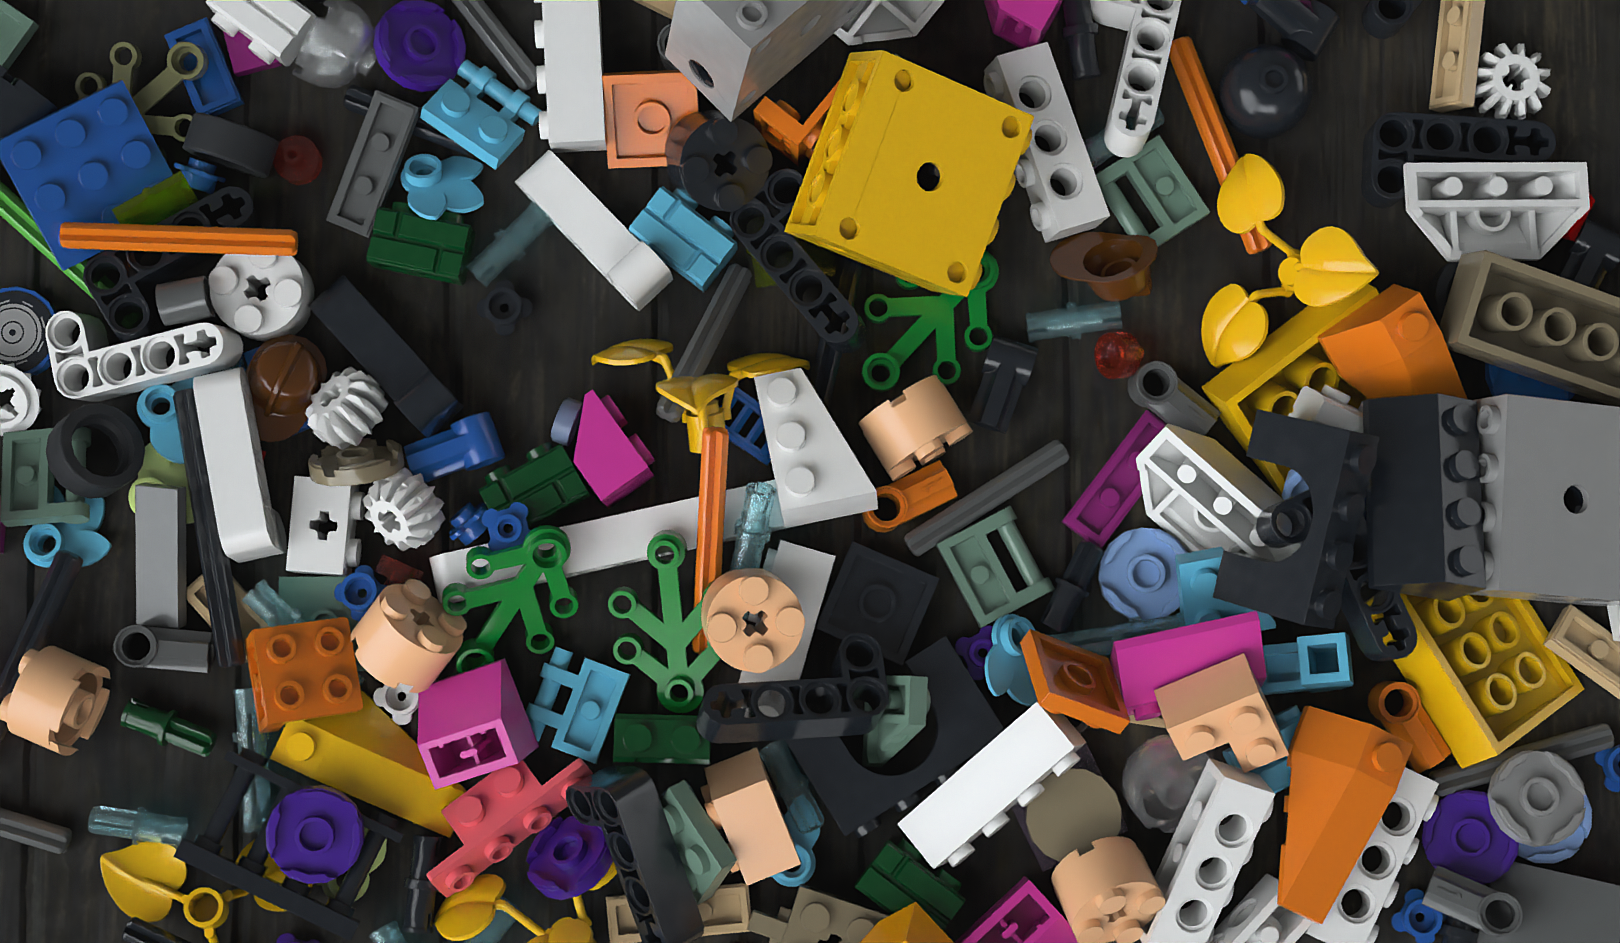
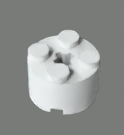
M225 254L209 275L210 297L216 313L229 327L252 340L266 342L269 339L288 334L295 335L305 326L311 315V309L308 305L314 298V284L306 268L293 256ZM265 284L267 286L265 291L268 297L261 301L257 298L259 295L258 288Z

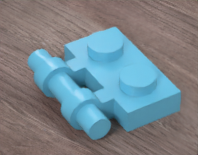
M467 59L459 67L457 75L470 84L464 89L449 79L422 107L420 118L496 170L523 140L525 130L515 124L520 117L531 126H535L539 121V111L542 110L531 104V97L518 89L514 92L496 79L497 74L486 66L479 68ZM488 95L504 107L500 112H497L481 99Z
M555 647L549 664L544 662L539 675L543 677L534 704L529 702L527 706V717L538 742L545 725L554 727L558 730L551 745L552 748L597 764L630 674L588 658L584 659L579 675L566 670L573 653ZM561 684L573 689L563 715L552 711Z

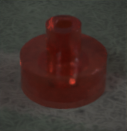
M294 135L279 142L273 164L278 174L284 180L291 184L303 185L313 181L319 175L323 160L321 152L311 140L303 136Z
M1126 331L1108 332L1103 334L1096 343L1094 351L1095 363L1099 372L1108 379L1128 378L1138 370L1140 362L1144 358V350L1131 333Z
M384 554L381 555L374 570L387 577L384 583L386 586L405 584L408 579H416L422 582L425 572Z

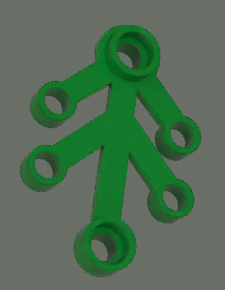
M986 250L980 262L984 276L979 280L975 288L970 290L967 297L970 326L965 331L964 344L972 352L985 351L992 341V331L987 326L986 292L995 285L999 275V268L996 259ZM895 277L897 284L905 290H913L919 287ZM942 293L940 296L888 298L883 294L871 295L865 302L864 314L872 323H884L889 317H921L887 353L873 354L865 361L862 377L866 386L876 392L891 390L898 382L900 375L899 367L935 329L937 361L933 366L932 375H937L944 386L955 384L960 377L961 367L956 360L954 308L964 297ZM875 301H881L886 305L887 312L880 317L874 316L869 310L870 304ZM973 330H982L986 334L987 341L983 345H975L970 341L969 334ZM944 363L951 364L955 369V376L948 380L941 378L938 374V367ZM877 366H884L889 370L890 376L886 381L878 382L872 377V370Z
M550 525L539 526L525 536L523 544L493 552L484 546H477L468 551L466 555V570L475 579H486L495 570L518 565L523 566L515 577L468 588L462 583H452L444 588L442 592L443 609L453 616H460L467 613L471 608L499 601L476 638L463 642L456 652L458 673L494 662L493 647L519 608L526 627L525 638L527 648L536 654L547 653L553 648V628L544 622L534 585L544 572L551 590L549 604L552 614L559 618H568L577 612V593L572 587L568 586L563 570V565L571 553L569 537L563 530ZM545 543L554 544V547L549 550H542L538 546ZM477 559H485L489 562L483 567H477L472 564ZM456 595L465 598L460 603H452L449 599ZM561 598H568L571 600V602L565 606L556 604V601ZM537 634H544L547 636V638L543 641H535L532 639V637ZM471 653L482 654L478 658H471L468 655Z
M662 530L656 533L648 544L647 557L649 562L658 569L663 620L641 603L637 593L629 587H619L614 590L608 600V608L615 617L632 620L666 648L668 666L644 649L642 639L634 633L620 635L614 644L613 654L620 663L634 664L658 684L657 696L666 709L675 713H687L697 708L701 703L705 691L702 679L720 660V657L708 641L707 647L689 666L686 650L687 645L703 628L701 621L702 601L705 593L714 581L707 585L702 600L683 620L678 566L682 564L687 554V544L683 536L678 532ZM660 546H669L674 552V558L671 560L661 559L657 549ZM620 595L628 597L631 600L632 607L626 610L619 608L616 605L615 598ZM631 642L635 645L637 652L634 655H626L621 651L620 644ZM676 684L684 685L688 690V695L679 698L673 694L672 687Z

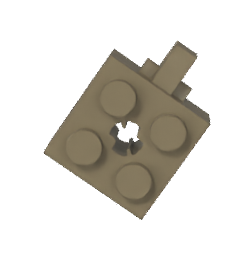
M800 884L792 910L781 906L778 916H773L754 909L747 930L769 937V943H818L819 939L827 941L830 934H836L840 937L838 943H860L880 920L890 916V914L884 910L812 886Z

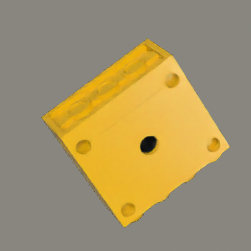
M887 51L852 52L849 54L784 232L927 290L968 297L970 290L974 289L982 274V264L980 262L986 246L994 240L999 228L997 216L1003 200H1006L1013 191L1016 176L1013 173L1019 157L1026 152L1032 139L1030 127L1034 116Z

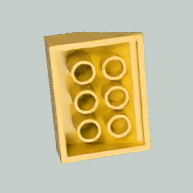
M1367 284L1350 297L1329 306L1313 307L1308 305L1267 336L1261 347L1253 355L1240 362L1232 363L1201 387L1211 404L1221 412L1219 417L1246 453L1257 409L1288 416L1294 410L1293 405L1302 387L1308 386L1321 392L1325 384L1351 396L1348 405L1357 409L1362 401L1368 399L1338 375L1317 337L1379 294L1376 287ZM1251 458L1282 498L1284 483L1291 468Z
M1400 593L1416 628L1417 644L1412 653L1404 658L1394 659V662L1407 683L1418 691L1421 705L1462 769L1499 755L1584 690L1568 662L1543 645L1549 632L1528 600L1468 594L1450 601ZM1374 596L1367 600L1365 603L1371 606V604L1374 601ZM1383 613L1371 615L1373 622L1375 621L1374 619L1384 617ZM1389 631L1388 635L1383 637V642L1386 646L1387 642L1392 640V635Z

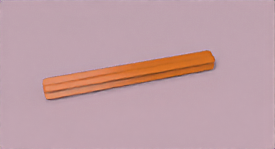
M1189 36L1180 37L1172 41L1169 58L1220 186H1222L1227 175L1239 160V157L1192 39ZM1256 226L1250 232L1240 234L1246 251L1249 254L1262 252L1272 245L1268 239L1257 231Z
M64 222L60 226L59 236L61 246L68 249L294 256L298 250L297 232L291 229Z
M711 426L704 428L702 431L693 609L702 600L707 585L719 578L722 573L729 443L728 430L723 427ZM703 628L692 640V650L698 654L707 647L708 640L705 637Z

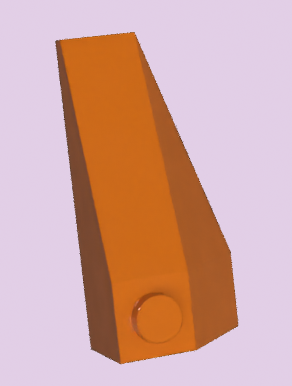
M1393 284L1317 337L1338 375L1368 399L1435 393L1467 399L1443 334L1420 292Z
M1304 706L1288 748L1289 755L1287 756L1286 767H1291L1289 796H1284L1283 812H1288L1286 842L1281 845L1278 905L1314 923L1323 924L1398 788L1413 747L1412 744L1375 725L1312 706Z

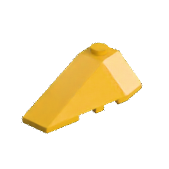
M361 690L363 708L359 712L286 723L269 759L448 838L452 837L454 830L441 810L467 790L459 782L435 790L417 743L400 725L396 724L377 706L366 692Z

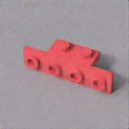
M582 758L576 759L543 785H541L524 760L491 772L441 810L464 845L430 870L426 875L427 878L446 898L456 892L463 891L486 868L493 863L507 858L513 851V848L533 833H538L545 829L553 817L568 807L566 801L567 788L593 774V772Z

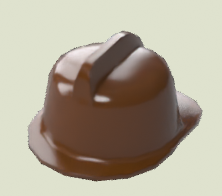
M1085 232L1072 235L1061 241L1052 250L1049 261L1052 270L1061 277L1087 282L1097 296L1105 301L1116 302L1133 296H1147L1151 293L1153 287L1151 264L1156 259L1159 249L1156 241L1148 236Z
M288 334L269 339L256 351L245 372L251 390L259 440L266 442L283 441L298 433L308 419L305 412L313 403L311 395L318 393L321 389V383H325L327 376L325 358L319 348L306 338Z

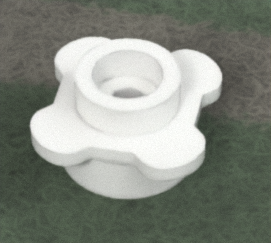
M402 683L396 689L384 685L383 688L376 689L373 695L375 704L379 707H384L386 711L391 713L393 721L398 725L410 723L412 714L419 707V693L409 692L413 686ZM400 692H404L406 694V699L404 701H400L398 699V694Z

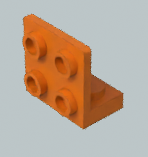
M839 81L803 125L798 122L801 116L789 104L782 100L775 104L765 96L753 110L755 128L762 134L767 143L799 167L806 157L810 159L813 154Z
M339 617L253 629L244 642L259 734L279 731L288 722L359 712L363 708L348 618Z

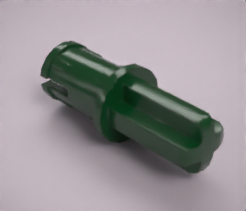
M132 698L131 702L127 703L121 716V726L157 739L158 745L161 746L171 743L206 757L211 754L217 741V735L213 731L181 719L179 711L171 710L168 712L163 709L161 710L137 698Z

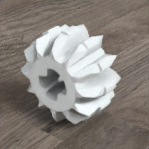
M1505 43L1499 44L1494 49V54L1485 52L1479 58L1481 67H1478L1476 82L1478 85L1475 91V98L1483 97L1485 100L1479 107V113H1486L1491 108H1494V116L1497 119H1506L1509 114L1513 120H1523L1526 118V112L1532 114L1538 112L1542 108L1540 99L1547 97L1551 91L1548 85L1541 82L1550 76L1551 69H1538L1535 65L1540 61L1541 53L1536 52L1529 58L1526 57L1524 43L1517 44L1512 52ZM1505 76H1509L1507 80L1508 82L1514 79L1517 84V88L1511 90L1513 87L1512 84L1506 87L1503 82V78Z
M352 367L345 369L342 373L336 371L327 383H321V389L318 393L311 395L313 403L305 412L309 418L307 425L313 429V433L323 442H328L331 446H336L341 450L348 448L351 444L357 446L366 434L372 435V428L375 424L382 422L381 413L388 405L384 399L385 392L379 387L380 385L370 375L364 374L362 371H357Z
M404 467L392 476L373 482L374 485L369 488L368 494L363 498V503L368 509L364 516L373 522L375 526L374 532H380L384 536L387 545L395 543L402 551L410 547L416 549L420 545H425L435 536L434 534L445 520V516L440 510L444 502L435 497L433 493L435 486L428 487L424 483L421 473L413 476Z

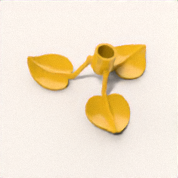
M1245 154V156L1241 157L1224 180L1217 198L1218 216L1224 227L1237 234H1246L1256 226L1257 231L1286 253L1288 258L1282 261L1278 269L1281 287L1256 290L1249 296L1244 287L1238 284H1229L1220 289L1209 301L1203 315L1201 335L1205 354L1210 364L1216 368L1240 362L1250 357L1265 341L1268 334L1269 320L1266 309L1257 303L1260 299L1276 296L1289 298L1295 292L1296 297L1302 303L1313 307H1325L1355 294L1379 274L1378 269L1365 256L1356 240L1343 229L1333 226L1318 229L1305 240L1301 251L1292 248L1269 230L1264 221L1276 218L1283 210L1285 189L1276 169L1266 159L1255 154Z
M658 339L625 341L591 357L592 365L600 362L626 366L650 360L660 363L668 379L657 382L656 390L666 398L686 408L682 414V423H687L690 452L701 454L703 429L711 426L725 428V420L732 419L731 403L734 390L738 386V381L745 377L754 378L796 367L810 369L809 361L779 353H757L740 357L727 363V369L731 371L729 375L708 374L700 377L679 376L671 378L674 369L666 353L673 351V344ZM724 394L722 407L719 408L718 400H715V398Z
M255 840L246 845L240 852L236 862H239L242 855H248ZM140 842L101 855L100 865L106 888L114 902L125 914L131 918L138 917L146 922H158L169 914L173 899L184 904L183 910L186 919L191 924L204 929V935L209 943H219L215 928H218L226 921L229 914L228 902L249 894L240 888L231 891L226 890L221 894L207 887L195 889L189 895L179 892L178 890L187 879V866L185 862L173 857L177 849L164 842ZM269 854L264 864L268 867L265 876L282 883L287 875L280 870L281 867L275 863L274 858H271ZM309 884L308 886L313 888L314 884ZM253 895L257 904L268 911H286Z
M612 862L605 876L589 890H597L614 878L617 874L614 862ZM493 874L477 875L469 887L447 897L441 904L433 923L439 933L447 940L463 941L473 938L482 932L493 920L496 910H503L537 935V937L527 943H597L593 938V932L590 927L592 921L586 915L581 895L573 897L578 916L577 919L564 917L556 921L551 928L544 930L509 902L500 899L506 889V883L501 877Z

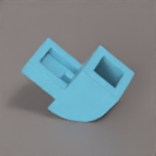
M1345 632L1297 637V642L1263 645L1267 675L1261 687L1264 695L1303 691L1315 693L1343 689L1354 685L1349 635Z

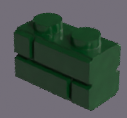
M393 202L392 209L384 207L377 209L373 235L371 236L367 252V262L372 267L464 286L475 240V231L471 225L465 224L466 217L444 211L438 219L429 220L417 215L407 203Z
M551 442L544 443L528 452L526 457L529 462L512 470L510 465H505L484 477L487 485L478 489L488 509L492 508L500 511L509 508L514 502L526 505L529 511L526 517L529 530L591 497V493L566 448L562 444L553 447ZM506 524L504 531L506 533L512 532L513 526Z
M615 713L613 762L712 764V742L704 739L698 732L696 726L697 716Z
M903 838L897 845L888 839L855 882L854 887L890 915L917 902L944 931L966 900L958 892L963 884L941 867L934 874L920 864V861L923 859L922 854Z

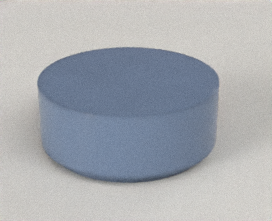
M570 397L563 400L552 426L550 435L552 441L567 447L571 444L580 423L583 402Z

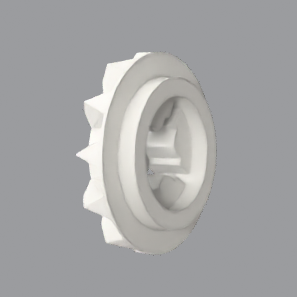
M14 363L0 364V392H4L7 389L10 390L11 388L15 390L14 396L10 400L14 408L9 404L0 406V436H3L4 432L27 430L34 423L42 409L39 407L41 390L36 389L31 381V373H23L15 368Z

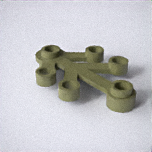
M119 42L110 51V61L114 65L112 84L123 80L132 97L133 72L141 64L142 54L136 45L128 42ZM190 42L175 44L167 54L168 67L132 98L151 134L173 136L179 141H185L186 137L181 135L179 126L186 119L192 121L193 115L179 114L175 117L144 114L183 80L194 81L206 73L209 60L205 50L199 45ZM125 48H129L133 56L131 62L127 65H123L119 60V54ZM194 54L197 57V66L195 69L188 71L184 67V59L187 55ZM85 72L79 75L75 82V90L79 95V100L88 96L85 91L87 80L90 78L96 80L98 84L97 91L107 86L106 80L101 75L92 72ZM157 145L167 163V154L165 150L161 146Z

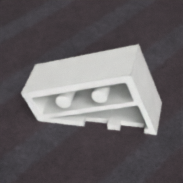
M796 368L754 377L785 528L878 509L876 489L803 370Z

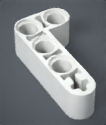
M1090 0L1092 18L1096 22L1128 31L1104 132L1106 147L1119 157L1129 158L1141 152L1154 124L1181 0ZM1149 4H1156L1164 10H1156ZM1139 44H1148L1155 50H1146ZM1130 84H1139L1147 91L1135 90ZM1127 115L1135 117L1131 130L1126 128L1125 120Z
M548 150L515 181L527 197L636 310L640 311L673 280L671 271L658 255L643 241L639 242L552 151Z
M60 311L49 319L46 326V341L57 390L65 397L91 402L104 401L139 392L154 385H166L224 370L234 366L240 360L243 352V342L235 330L207 322L181 327L109 346L103 323L98 318L72 311ZM79 325L80 335L74 343L72 333L74 328ZM173 347L175 359L173 364L168 367L166 355L169 349ZM197 347H211L210 353L198 351ZM130 358L132 370L130 375L125 378L123 367ZM87 370L89 373V381L87 386L83 389L81 385V378L83 373Z
M239 367L194 377L195 403L218 534L224 553L227 557L238 563L286 553L287 540L283 522L279 513L271 507L252 395L244 369Z

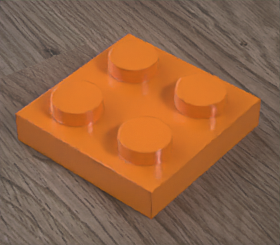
M679 70L603 73L602 84L608 169L667 166V155H665L667 138L674 126L682 118L694 112H699L698 89Z
M1029 629L1021 640L1020 645L1039 706L1050 713H1061L1081 720L1092 728H1103L1121 734L1129 724L1130 718L1109 658Z

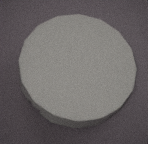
M1521 751L1502 762L1490 780L1487 796L1491 815L1504 833L1516 842L1532 847L1549 846L1566 839L1577 830L1584 819L1586 810L1583 797L1586 795L1584 783L1575 768L1558 754L1547 751Z

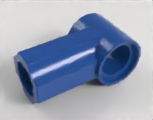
M490 412L466 417L450 425V430L404 446L413 476L421 473L424 483L462 469L466 471L479 469L505 458V453Z

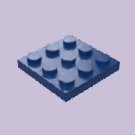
M123 80L106 86L0 138V160L62 271L104 251L62 247L59 239L62 223L155 225L189 206Z

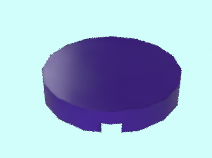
M403 0L386 11L375 27L373 47L378 63L392 80L404 88L419 92L438 90L449 79L453 80L459 67L465 61L466 43L462 29L455 19L451 21L443 13L445 10L436 3L425 0Z
M324 785L304 786L287 794L272 811L266 827V847L271 858H274L275 863L281 867L280 870L289 878L306 884L327 883L344 874L357 861L365 841L364 820L357 805L343 792Z
M1463 790L1449 794L1438 802L1431 818L1427 822L1424 821L1422 843L1427 859L1435 869L1438 865L1480 884L1494 882L1506 873L1518 855L1519 842L1513 840L1499 828L1491 815L1488 796L1485 792Z
M559 816L552 820L545 829L537 834L528 850L526 862L530 867L527 875L531 883L546 897L558 900L577 897L593 888L605 876L613 862L601 826L581 824L574 816L564 820Z

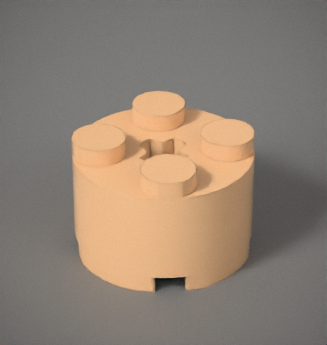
M937 375L927 377L902 391L903 395L892 402L887 400L859 422L863 435L892 481L898 480L915 469L914 461L919 460L923 467L942 456L946 452L943 443L947 442L951 446L973 432Z
M745 568L726 572L711 584L702 601L701 621L706 639L724 662L739 670L753 673L766 672L787 660L796 650L801 640L805 626L801 605L792 590L779 577L767 570ZM749 611L754 615L758 613L761 621L755 627L750 624L747 625L742 618L746 612Z
M408 579L405 584H392L385 587L355 626L350 637L351 642L356 639L358 649L354 653L357 660L374 678L394 689L400 683L413 686L409 692L420 693L432 685L459 650L463 642L462 633L466 629L467 624L461 615L453 616L448 614L443 609L442 603L439 604V601L431 595L429 588L424 583L416 579Z
M48 646L40 651L33 648L29 649L20 661L18 668L20 676L12 693H9L0 705V720L7 722V727L12 734L63 756L72 755L78 749L71 745L79 737L88 740L102 718L110 690L102 687L103 677L110 679V672L103 666L56 646Z
M1105 837L1092 841L1094 849L1081 856L1077 849L1069 853L1056 866L1051 881L1056 897L1077 942L1108 943L1116 941L1117 943H1134L1139 940L1143 935L1142 927L1155 917L1157 912L1164 907L1166 901L1136 843L1126 837Z

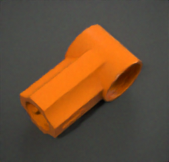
M938 460L889 485L876 488L877 499L882 497L888 498L896 505L897 515L895 519L882 521L876 517L873 510L862 512L864 522L869 528L876 532L885 533L957 498V493L947 469Z
M1382 681L1371 689L1368 695V707L1371 714L1381 721L1388 733L1413 745L1407 761L1412 771L1419 774L1427 769H1431L1452 753L1422 707L1419 693L1412 685L1399 681ZM1396 689L1402 694L1403 707L1400 712L1392 716L1386 711L1385 698L1390 691Z

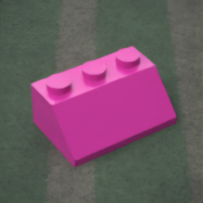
M1257 611L1114 641L1110 656V664L1128 715H1134L1136 721L1148 720L1162 715L1154 690L1243 653L1260 687L1263 686L1267 678L1260 620Z

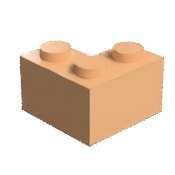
M1244 653L1154 690L1166 729L1183 761L1228 742L1244 773L1289 755L1274 714Z
M757 747L704 768L708 784L700 788L705 800V809L717 830L724 829L729 841L727 845L737 859L731 868V872L734 873L740 870L748 886L800 865L801 862Z

